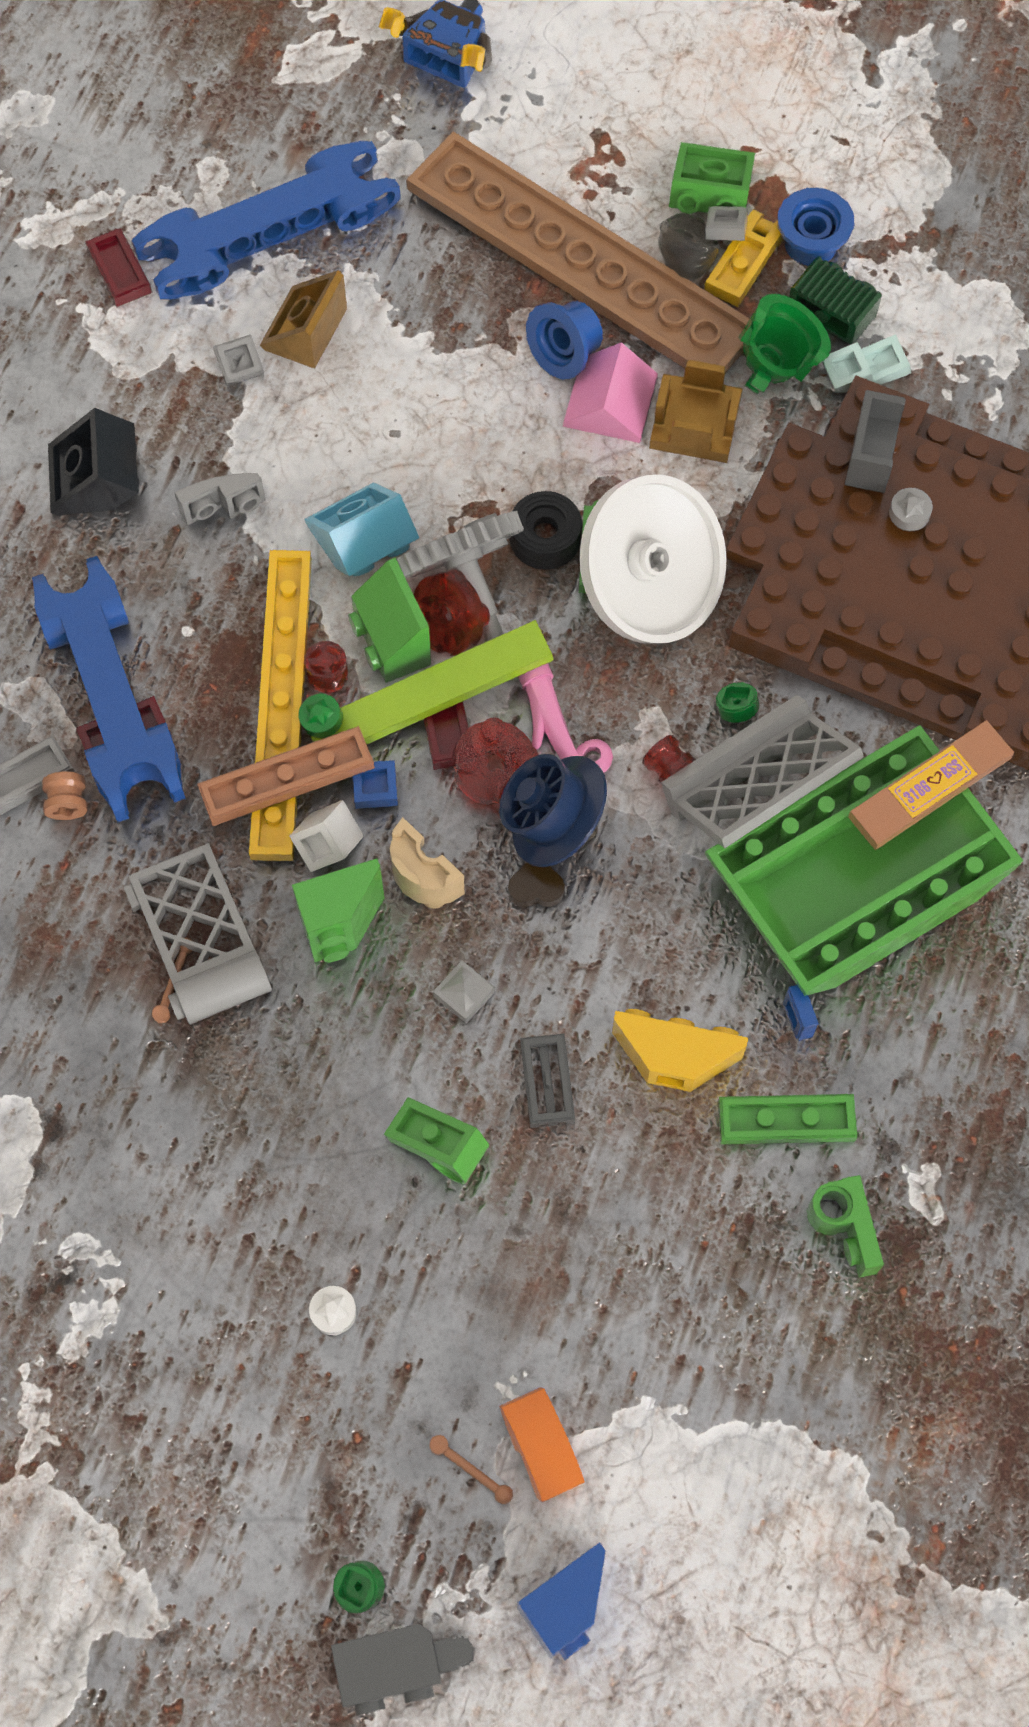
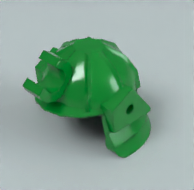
M768 294L762 297L757 309L738 337L743 342L746 365L753 371L744 386L755 394L763 393L770 382L774 384L784 383L792 377L802 382L812 367L824 361L831 351V341L828 332L816 315L800 302L781 294Z

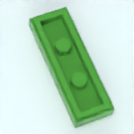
M854 1094L719 1097L720 1145L855 1142L857 1139Z

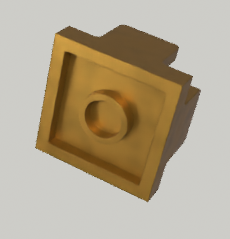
M687 360L684 377L663 374L656 403L649 449L723 463L728 462L743 388L724 384L726 367Z

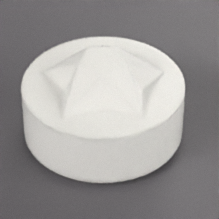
M324 1287L311 1299L309 1315L312 1323L320 1332L326 1335H339L346 1332L356 1319L357 1309L352 1295L342 1287Z

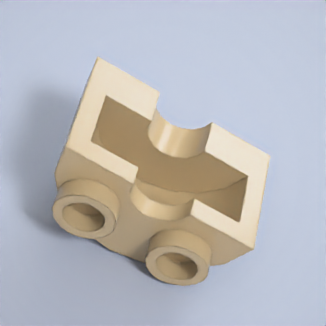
M402 817L392 832L390 856L394 881L403 894L417 903H422L428 908L433 909L440 908L444 904L451 903L464 895V875L443 855L436 858L427 857L421 850L425 844L424 837Z

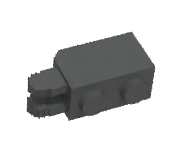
M420 1624L333 1644L331 1648L343 1708L355 1707L356 1716L386 1709L384 1699L402 1694L405 1704L434 1697L432 1687L442 1685L440 1674L459 1670L461 1666L463 1668L466 1665L470 1666V1662L474 1661L475 1647L472 1646L469 1638L465 1639L464 1636H457L456 1639L451 1637L433 1641L431 1631Z

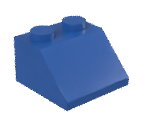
M600 1542L517 1603L518 1611L550 1659L560 1653L563 1659L567 1660L591 1641L586 1632L593 1627L595 1622L606 1552Z

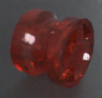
M321 641L308 649L305 654V667L310 685L322 693H332L341 689L348 680L347 658L344 649L332 641Z
M668 735L658 741L646 753L642 764L648 771H655L659 775L658 780L661 784L662 781L696 759L690 753H684L679 748V741L674 735Z

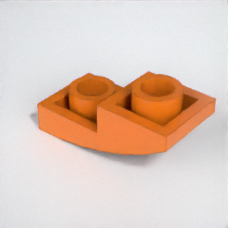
M540 1387L499 1406L515 1451L521 1454L538 1500L544 1502L585 1483L568 1437L544 1388Z

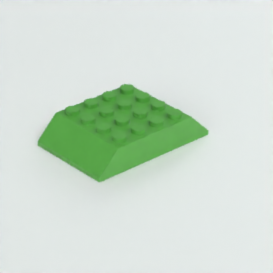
M921 725L849 766L728 847L723 848L720 844H717L705 851L708 860L804 996L838 987L969 907L1023 862V859L969 788L877 850H874L848 818L851 810L940 751Z

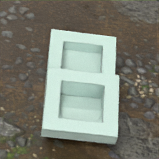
M896 334L862 349L858 342L830 353L822 361L836 393L848 392L855 375L881 385L911 374V366Z

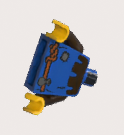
M437 0L429 9L406 17L401 11L387 7L383 10L379 28L389 29L390 34L395 38L403 37L405 63L464 89L468 85L474 69L482 72V69L489 67L492 63L491 39L485 33V20L481 16L483 8L477 0H464L460 6L445 0Z

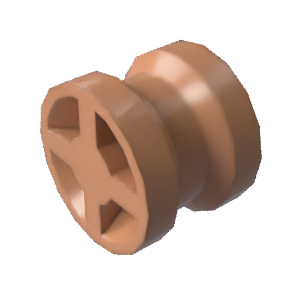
M64 771L55 772L43 778L42 789L47 794V800L43 804L45 816L55 820H72L86 814L87 802L82 798V792L86 788L84 776L79 773Z

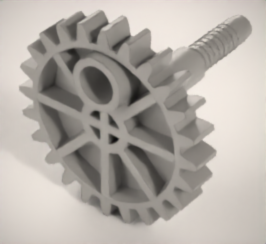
M511 511L499 516L493 513L468 523L457 532L447 534L440 539L429 542V544L405 553L403 556L396 558L406 579L425 574L445 566L447 571L454 570L475 622H479L485 640L489 641L504 633L496 616L498 610L477 560L484 557L483 555L507 546L509 544L507 539L519 534L524 528L517 511Z

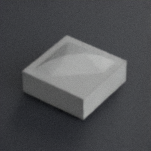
M709 207L705 240L744 241L748 208Z
M251 334L213 346L226 387L264 375V370Z
M462 960L433 991V997L467 1024L495 993V987Z

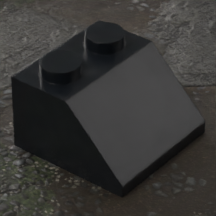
M93 408L48 444L50 512L58 516L111 511L117 509L138 493L139 478L137 476L135 423Z

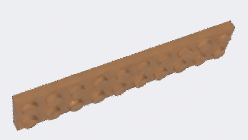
M453 131L406 179L408 191L571 296L587 304L590 308L683 368L686 367L687 360H694L726 367V373L744 353L743 342L738 337L750 318Z

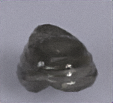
M678 213L662 221L659 225L658 246L664 264L677 272L680 277L691 282L708 273L717 258L720 244L718 240H705L706 222L688 213Z

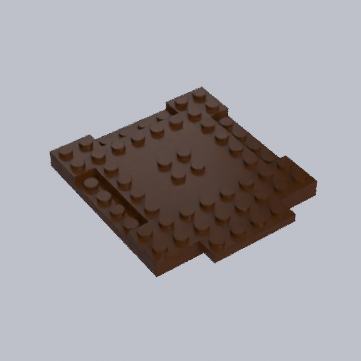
M855 375L826 437L788 422L726 548L727 559L760 572L732 629L728 647L954 740L959 739L987 720L1014 751L1012 758L1008 762L1029 770V452L927 413L929 403ZM866 390L904 397L906 399L892 458L893 466L885 493L844 485L858 417ZM905 488L920 489L932 501L933 509L928 523L916 531L900 529L892 522L889 515V508L894 495Z

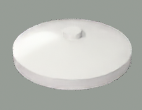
M666 475L634 477L613 486L593 507L583 530L580 545V571L585 592L600 619L615 633L631 641L648 644L669 643L693 633L708 619L721 595L726 574L725 541L718 519L708 502L687 483Z

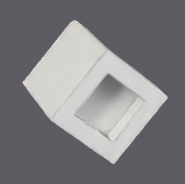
M341 800L310 813L289 837L310 872L345 859L363 838V833L345 802Z

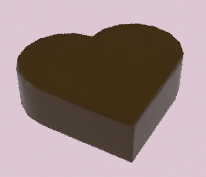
M527 862L511 877L508 884L509 899L513 904L524 908L533 906L536 903L544 907L555 906L561 902L565 892L564 880L550 866L537 867Z

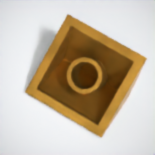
M339 270L293 285L259 346L267 352L315 369L347 310L344 275Z

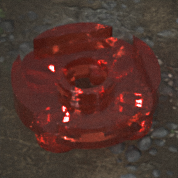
M457 569L439 572L422 579L416 586L413 595L429 625L430 649L439 654L447 652L451 654L450 656H456L474 648L482 638L484 626L488 625L490 621V612L488 607L481 602L472 584ZM447 608L451 613L452 620L450 621L446 617V614L448 613Z
M492 717L484 722L472 725L459 738L452 751L453 767L455 770L453 775L458 787L470 799L485 805H491L492 803L500 804L504 788L513 773L527 760L539 754L526 734L510 723L503 722L499 718ZM485 755L500 756L504 771L499 768L493 771L488 770L486 765L489 761Z

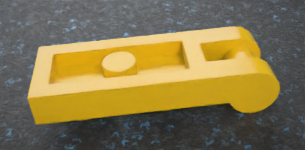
M753 209L747 216L744 241H731L706 280L704 290L723 301L739 307L774 250L783 241V237L778 229V220L775 223L766 220L763 213Z

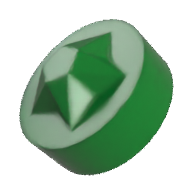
M737 682L723 687L716 696L718 713L727 722L739 723L747 721L756 715L760 707L757 691L748 683Z
M312 695L300 706L299 721L306 733L312 737L326 738L332 736L342 725L343 712L338 702L330 695Z
M359 1560L346 1564L339 1569L334 1578L333 1592L335 1599L344 1610L350 1613H362L373 1609L380 1603L384 1595L385 1583L382 1573L369 1561Z

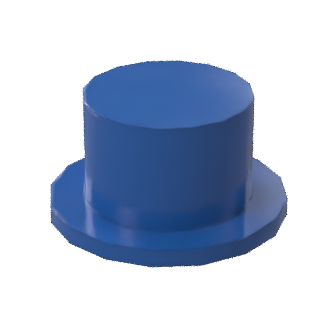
M805 188L793 192L782 202L777 215L778 229L785 240V249L788 255L797 263L809 266L819 256L823 261L831 260L836 251L849 241L854 229V212L849 203L836 192L824 188Z
M571 301L563 306L552 302L540 304L529 313L526 322V338L532 355L540 367L547 373L562 380L572 379L585 369L588 355L600 348L603 340V331L599 318L593 309L580 301Z

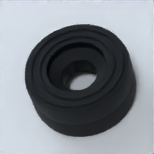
M540 491L529 494L516 504L513 511H517L524 530L509 538V542L517 558L530 567L543 570L559 568L571 561L580 548L582 538V517L577 506L566 496L552 491ZM541 523H549L557 529V532L552 537L542 538L535 533L534 529Z

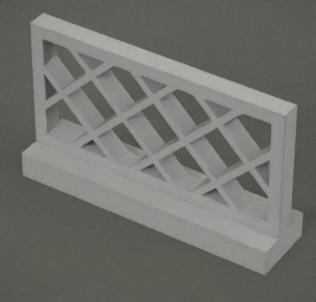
M795 695L662 781L661 785L671 814L679 821L687 818L723 848H726L864 756L859 745L811 714L807 701ZM814 734H817V738L815 740H807ZM842 751L835 758L821 759L823 752ZM813 753L811 760L792 761L793 754ZM784 755L782 762H773L780 756ZM809 773L801 780L787 781L789 774ZM779 775L777 782L758 783L759 776ZM749 777L748 784L738 785ZM774 795V798L766 803L753 804L754 797ZM744 797L743 805L723 806L725 799ZM715 800L713 807H704L711 801ZM739 818V821L725 830L718 826L720 819Z

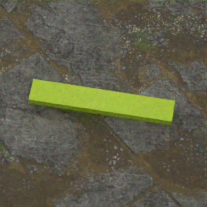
M536 620L341 707L343 722L335 734L359 726L366 744L372 743L553 661L552 652ZM311 736L313 742L324 739Z

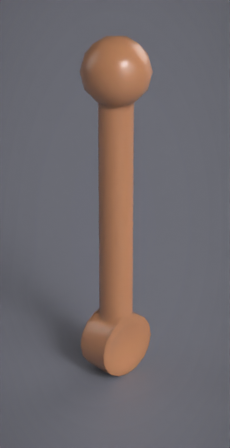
M180 946L175 962L177 972L182 971L187 954L192 952V950L184 946ZM170 978L160 1005H157L152 1010V1017L157 1023H166L170 1018L168 995L173 994L175 990Z
M436 1435L430 1440L429 1446L433 1454L446 1456L492 1491L498 1503L507 1504L512 1500L513 1491L509 1486L497 1484L449 1447L448 1441L444 1436Z

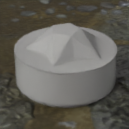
M902 489L892 499L889 508L890 518L900 529L906 531L919 530L930 519L933 509L932 501L920 489Z

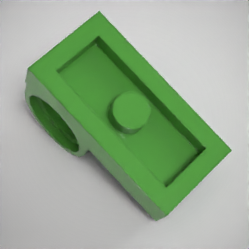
M407 1097L384 1133L391 1143L425 1158L440 1173L464 1185L489 1147V1143L476 1127Z
M860 1175L842 1178V1180L821 1185L814 1193L807 1208V1219L810 1225L817 1232L824 1235L847 1232L848 1238L843 1240V1245L849 1266L856 1265L859 1278L876 1275L884 1266ZM823 1200L836 1201L842 1209V1216L838 1218L826 1216L822 1212L820 1202Z

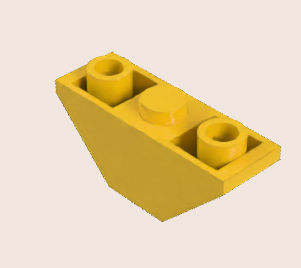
M626 1009L625 1013L615 1011L612 1034L646 1083L692 1092L742 1060L748 1042V1037L738 1036L739 1033L731 1028L714 1027L712 1030L695 1027L692 1021L687 1019L670 1018L668 1021L651 1018L649 1013L638 1009Z

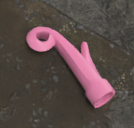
M546 663L518 676L523 690H526L530 703L533 725V749L539 750L545 732L560 759L570 756L585 757L587 753L596 751L600 754V758L595 763L600 766L603 772H606L613 760L612 750L607 743L602 740L592 739L585 741L575 749L552 683L554 676L549 664Z

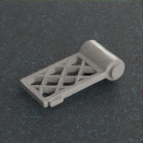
M209 843L128 875L131 884L123 888L133 912L142 909L175 989V993L168 995L177 1020L186 1017L189 1025L272 991L265 970L254 949ZM206 859L210 869L203 883L183 877L188 866ZM158 878L171 882L162 900L146 895L142 885ZM214 879H215V882H216L218 888H215V887H212V886H211L212 883H213V881H214ZM179 885L198 891L190 909L171 903ZM206 895L224 900L225 905L218 919L198 912ZM150 906L157 908L155 914H153ZM166 911L185 917L177 936L159 929ZM229 914L234 924L226 922ZM194 921L213 927L205 945L185 939ZM222 930L238 935L243 946L229 952L213 948ZM165 941L172 943V946L169 951ZM180 946L201 953L195 966L177 972L173 962L180 950Z

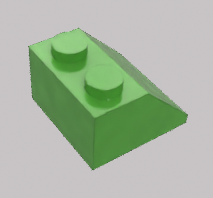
M396 558L390 559L351 596L353 612L348 614L356 637L363 635L368 647L364 648V652L372 671L379 669L385 683L431 665L429 625Z
M378 858L292 885L299 916L314 962L324 960V962L339 961L348 956L350 951L357 949L385 898Z

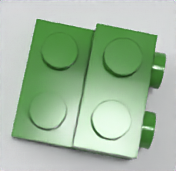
M681 142L672 179L669 208L679 209L684 214H693L696 212L708 213L711 206L746 207L755 153Z

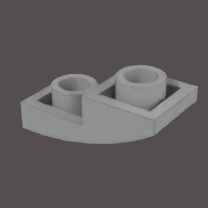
M240 473L214 477L174 492L180 515L187 525L197 520L209 518L216 510L222 507L231 519L241 513L253 511L260 503L266 501L262 479L258 473Z

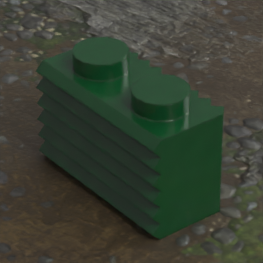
M819 256L814 259L791 287L789 297L800 302L813 312L824 325L826 331L851 345L858 340L872 320L875 319L882 295L880 291H876L872 284L860 281V279L855 280L854 276H849L838 264L828 262L827 260L823 261Z

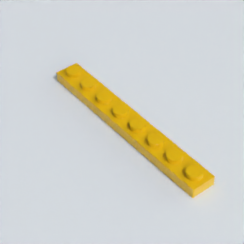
M270 550L255 763L301 747L302 725L298 714L304 698L312 566L311 551ZM298 796L252 812L249 844L250 860L294 861L295 845L289 836L296 829Z

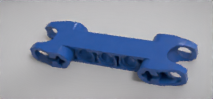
M357 141L336 145L313 155L305 165L306 175L201 218L193 208L178 209L162 216L140 231L132 239V244L138 260L153 261L163 258L175 260L168 267L162 269L153 279L160 299L171 300L198 295L216 288L229 276L227 265L332 221H335L338 228L342 231L355 230L371 223L401 200L400 186L395 179L382 178L367 181L359 178L370 171L378 162L377 149L372 141ZM366 153L362 159L354 161L357 156ZM388 192V194L382 199L375 200L379 196ZM155 239H160L151 246L144 247L148 242ZM180 279L176 284L166 287L170 282Z
M98 556L86 559L88 580L82 588L75 592L63 594L54 591L48 584L44 574L32 577L35 596L34 608L49 649L52 650L70 644L104 744L84 750L85 756L100 794L110 806L117 822L129 819L127 795L131 788L141 781L154 780L162 783L168 790L174 803L186 798L182 784L181 763L166 722L145 729L110 632L111 629L129 624V620L114 580L107 573Z

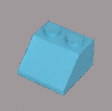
M374 482L304 519L307 527L335 568L348 576H360L371 571L375 567L374 563L386 556L395 557L406 552L410 548L409 544L419 539V535L401 495Z

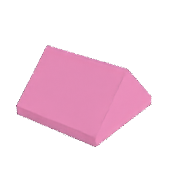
M622 342L588 355L585 369L576 376L563 427L640 443L658 373Z

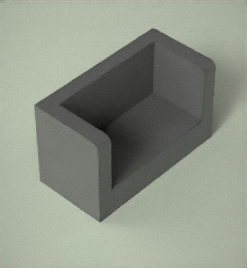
M870 390L865 391L844 485L885 493L893 466L892 458L899 423L906 401L904 397Z

